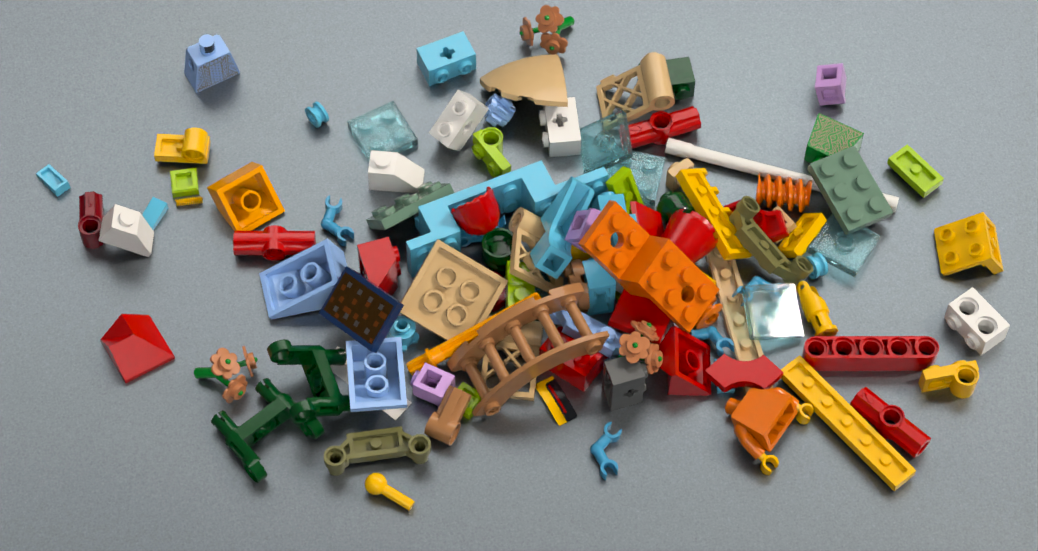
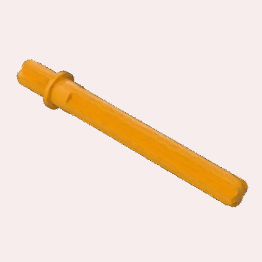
M535 292L430 350L426 348L424 354L407 362L408 371L413 376L417 370L421 371L425 362L438 367L437 364L451 357L464 341L470 343L478 336L477 330L488 321L528 298L534 297L535 301L541 299L540 295Z

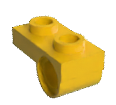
M195 127L186 129L184 135L157 134L154 152L155 161L208 164L210 136H208L205 130Z
M959 360L951 365L942 367L939 365L930 366L922 370L918 383L921 393L950 388L954 396L962 399L968 398L974 393L977 385L979 368L976 360L968 362ZM959 379H965L969 383H963Z

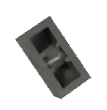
M626 356L604 362L602 389L611 411L643 402V393L647 390L645 378H648V371L644 362L638 361L631 364L626 360Z

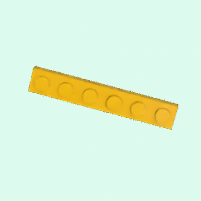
M800 355L781 369L784 372L781 379L805 403L811 404L814 407V412L893 491H896L915 475L916 470Z

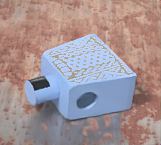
M202 35L198 43L186 49L184 74L196 93L240 73L231 52L220 35Z

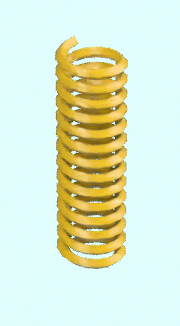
M203 197L175 199L176 206L189 205V203L190 205L191 203L192 205L193 203L194 205L195 203L201 204L203 203Z

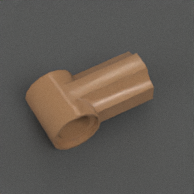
M449 385L437 412L434 411L430 416L424 433L451 446L460 431L461 418L472 396Z

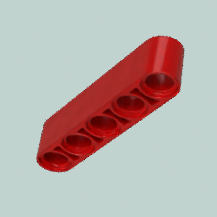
M814 336L806 340L802 358L815 371H922L935 364L939 352V344L930 336ZM810 352H817L820 355H812ZM838 352H844L847 355H840ZM865 352H872L874 355H868ZM893 352H899L902 355H896ZM921 352H927L929 355H924Z

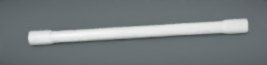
M669 138L667 141L665 153L683 158L688 157L757 176L760 173L761 177L770 174L773 180L780 175L784 183L788 177H791L793 185L796 184L799 178L802 179L804 187L809 180H812L811 190L820 192L810 175L694 146L691 143ZM883 193L892 211L895 213L899 197Z

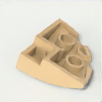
M558 54L539 55L516 60L480 77V84L489 92L495 91L496 88L504 98L518 101L522 100V96H524L528 100L534 101L536 105L568 107L565 78Z

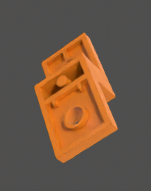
M608 201L578 243L630 295L649 298L680 329L688 333L691 332L720 290L669 238L649 235L616 201ZM616 232L618 242L612 247L610 239L612 234ZM684 287H687L688 296L683 301L681 292Z

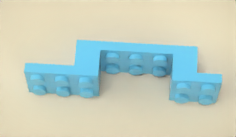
M541 160L419 206L420 236L406 241L407 268L411 277L416 276L437 239L461 253V227L456 223L451 213L452 208L456 209L458 206L471 202L480 195H484L486 188L490 187L493 189L498 202L500 214L510 213L518 207H522L542 217L567 181L555 185ZM604 167L575 177L594 190V196L587 210L591 207L597 195L607 192L608 188L605 182L608 180L609 175Z

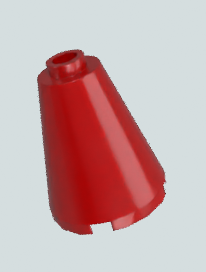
M679 209L670 217L662 237L669 238L695 264L714 250L718 243V238L715 240L713 235L715 229L706 218L697 212L691 211L688 214L683 212L684 209Z

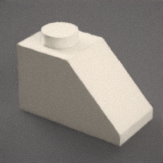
M371 150L368 168L369 190L402 193L419 192L417 187L423 184L425 169L398 152Z
M115 204L102 218L99 241L146 257L151 255L154 231L140 212Z

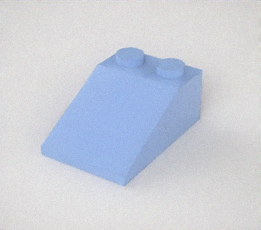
M327 238L259 273L269 318L273 320L321 310L347 266L344 252Z
M401 337L385 338L377 353L368 350L356 340L346 341L350 411L360 412L407 408Z

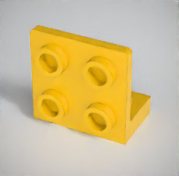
M984 212L934 229L940 270L944 276L980 264L983 267L986 266L993 274L1004 271L996 227Z

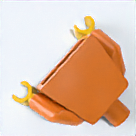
M780 387L762 390L752 388L749 389L741 401L730 398L726 403L725 412L731 415L734 434L742 446L755 460L759 459L762 462L760 464L762 473L771 475L772 471L766 466V462L772 463L777 468L779 461L776 456L766 455L764 452H771L795 417L800 424H808L810 421L809 416H812L814 413V407L809 403L800 405L797 398Z

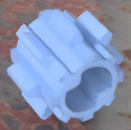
M494 93L485 103V106L489 108L485 114V121L494 127L497 124L501 127L506 125L516 111L512 100Z

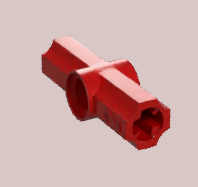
M694 106L671 113L657 111L648 120L620 127L622 143L627 150L650 143L664 145L673 136L700 129V115Z
M277 225L268 226L263 231H234L233 233L234 255H262L265 259L273 261L282 260L286 255H296L316 245L315 231H287L284 227Z
M867 387L862 388L850 402V405L861 416L876 427V431L884 439L893 440L914 458L919 456L931 441L927 434L905 418L904 412L900 407L887 404ZM885 420H891L895 424H888Z

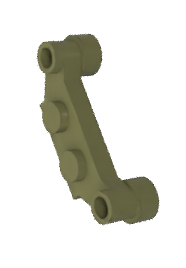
M744 196L736 204V209L729 216L731 223L736 227L737 232L734 235L740 240L741 245L756 258L761 268L769 274L773 273L781 277L789 287H794L801 279H806L813 272V265L803 256H797L792 262L789 261L754 222L753 217L760 211L757 201L750 196Z
M402 426L346 434L347 439L340 446H330L325 450L324 464L328 468L329 473L334 476L341 475L349 464L403 456L411 458L417 464H424L428 461L429 454L431 453V441L423 434L411 436L405 433Z

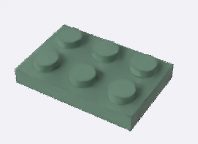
M855 146L809 164L808 171L845 235L889 218L893 214L890 205Z
M431 181L417 187L419 192L412 195L406 193L394 200L396 204L389 207L384 205L371 212L373 216L366 219L370 229L386 230L418 213L419 206L453 194L454 191L451 184L440 183V181L434 183Z

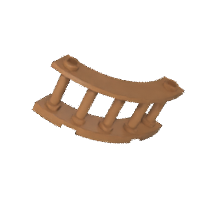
M580 282L548 290L549 296L535 301L534 297H531L514 305L477 330L478 336L470 343L464 341L447 362L451 372L467 371L481 398V401L472 411L474 417L481 415L492 416L498 413L504 403L514 393L540 374L571 359L586 354H596L603 348V344L610 335L608 331L594 334L591 332L577 306L579 299L585 292ZM562 310L568 311L581 337L564 343L549 314ZM536 319L542 324L554 347L538 357H535L521 331L524 325ZM508 335L512 336L526 364L516 369L510 375L495 348L496 344ZM485 354L500 380V383L491 391H489L477 368L478 362Z

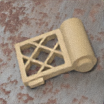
M657 52L646 54L641 59L640 65L618 76L612 74L600 80L601 84L596 86L604 128L608 132L653 110L663 111L675 104L666 58ZM637 76L638 81L634 89L627 88L629 81ZM616 87L617 90L611 100L607 99L605 91ZM624 91L631 93L625 105L618 103ZM637 96H639L643 100V106L635 110L631 109ZM615 107L622 109L618 118L611 121L610 116Z
M519 208L515 211L509 222V231L513 233L509 273L546 292L563 286V277L559 276L558 279H555L547 274L551 280L549 283L541 275L540 272L543 271L534 266L530 258V252L543 236L545 230L540 216L524 208ZM521 240L527 243L531 251L527 252ZM520 260H523L530 272L519 267Z
M532 321L524 325L521 331L535 357H538L539 348L542 344L543 326L540 321ZM508 335L498 342L495 348L496 350H502L506 354L507 358L503 360L504 365L512 362L518 369L521 365L515 358L521 353L512 336ZM485 354L480 374L486 383V379L496 372ZM488 365L492 367L490 371H488ZM537 377L529 382V392L517 391L510 398L534 401Z

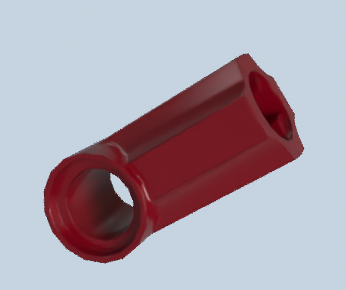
M94 191L85 192L82 196H79L78 229L83 245L89 249H96L104 244L99 241L102 218L104 217L103 195Z

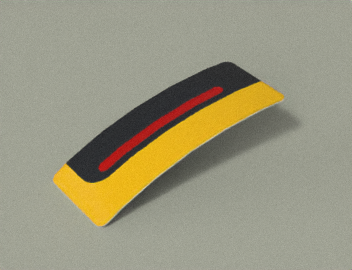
M553 376L536 383V390L543 398L559 426L577 418L573 406Z

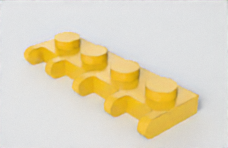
M706 168L681 169L675 177L695 212L706 218L714 227L715 240L718 238L716 247L723 259L732 260L752 257L753 255L749 250L745 249L741 245L740 240L734 235L737 231L729 219L732 212L729 207H723L716 195L719 194V190L716 186L711 187L705 178L708 175Z

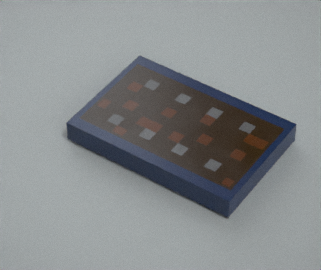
M346 266L319 314L368 350L377 353L404 304L354 269Z

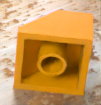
M250 162L207 187L217 209L234 231H252L285 212L263 166L258 163Z

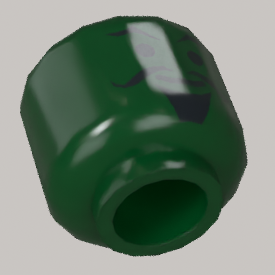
M679 191L664 193L656 206V211L661 213L662 222L665 227L675 211L684 209V213L690 214L691 211L695 212L685 193Z

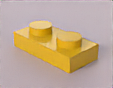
M803 213L796 222L797 227L789 233V237L784 238L778 249L786 258L802 256L811 241L819 235L827 219L822 213Z

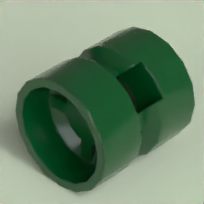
M495 228L491 232L486 233L482 239V266L499 273L503 277L506 276V263L511 259L513 237L511 231L505 228Z

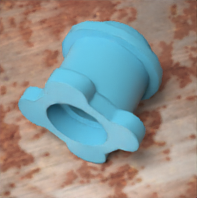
M403 315L397 317L386 336L387 338L401 337L403 352L407 351V347L419 341V334L415 332V322Z

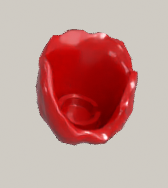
M490 187L486 188L484 195H480L474 198L473 201L460 205L456 209H451L456 223L467 234L485 235L498 226L500 217L499 205L493 189Z

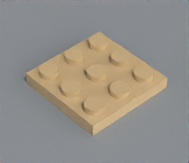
M437 239L401 300L404 306L400 314L447 341L487 319L508 280Z

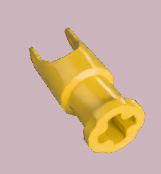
M806 281L799 282L796 289L800 297L803 313L815 330L814 336H836L839 330L831 322L829 317L830 311L825 300L819 296L814 286H809Z

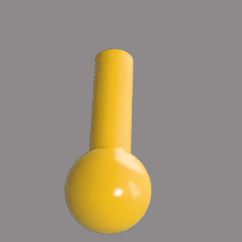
M372 473L367 476L365 489L371 495L382 494L408 511L411 510L415 501L389 486L384 475Z

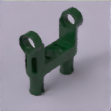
M286 339L275 341L268 346L269 358L272 362L277 363V365H302L313 397L297 402L290 408L289 411L293 422L300 424L308 422L314 417L338 416L342 412L350 411V397L340 393L330 365H345L347 360V354L344 353L345 349H324L320 345H291V342Z
M269 378L263 379L265 385L260 381L255 387L256 392L269 405L241 426H237L223 410L218 412L221 418L215 414L211 420L212 425L224 435L225 444L243 462L244 469L256 483L265 479L267 472L259 462L261 459L250 447L287 419L293 422L289 410L296 404L289 394L281 393ZM316 417L305 423L293 422L306 437L310 436L314 440L325 433L322 424Z

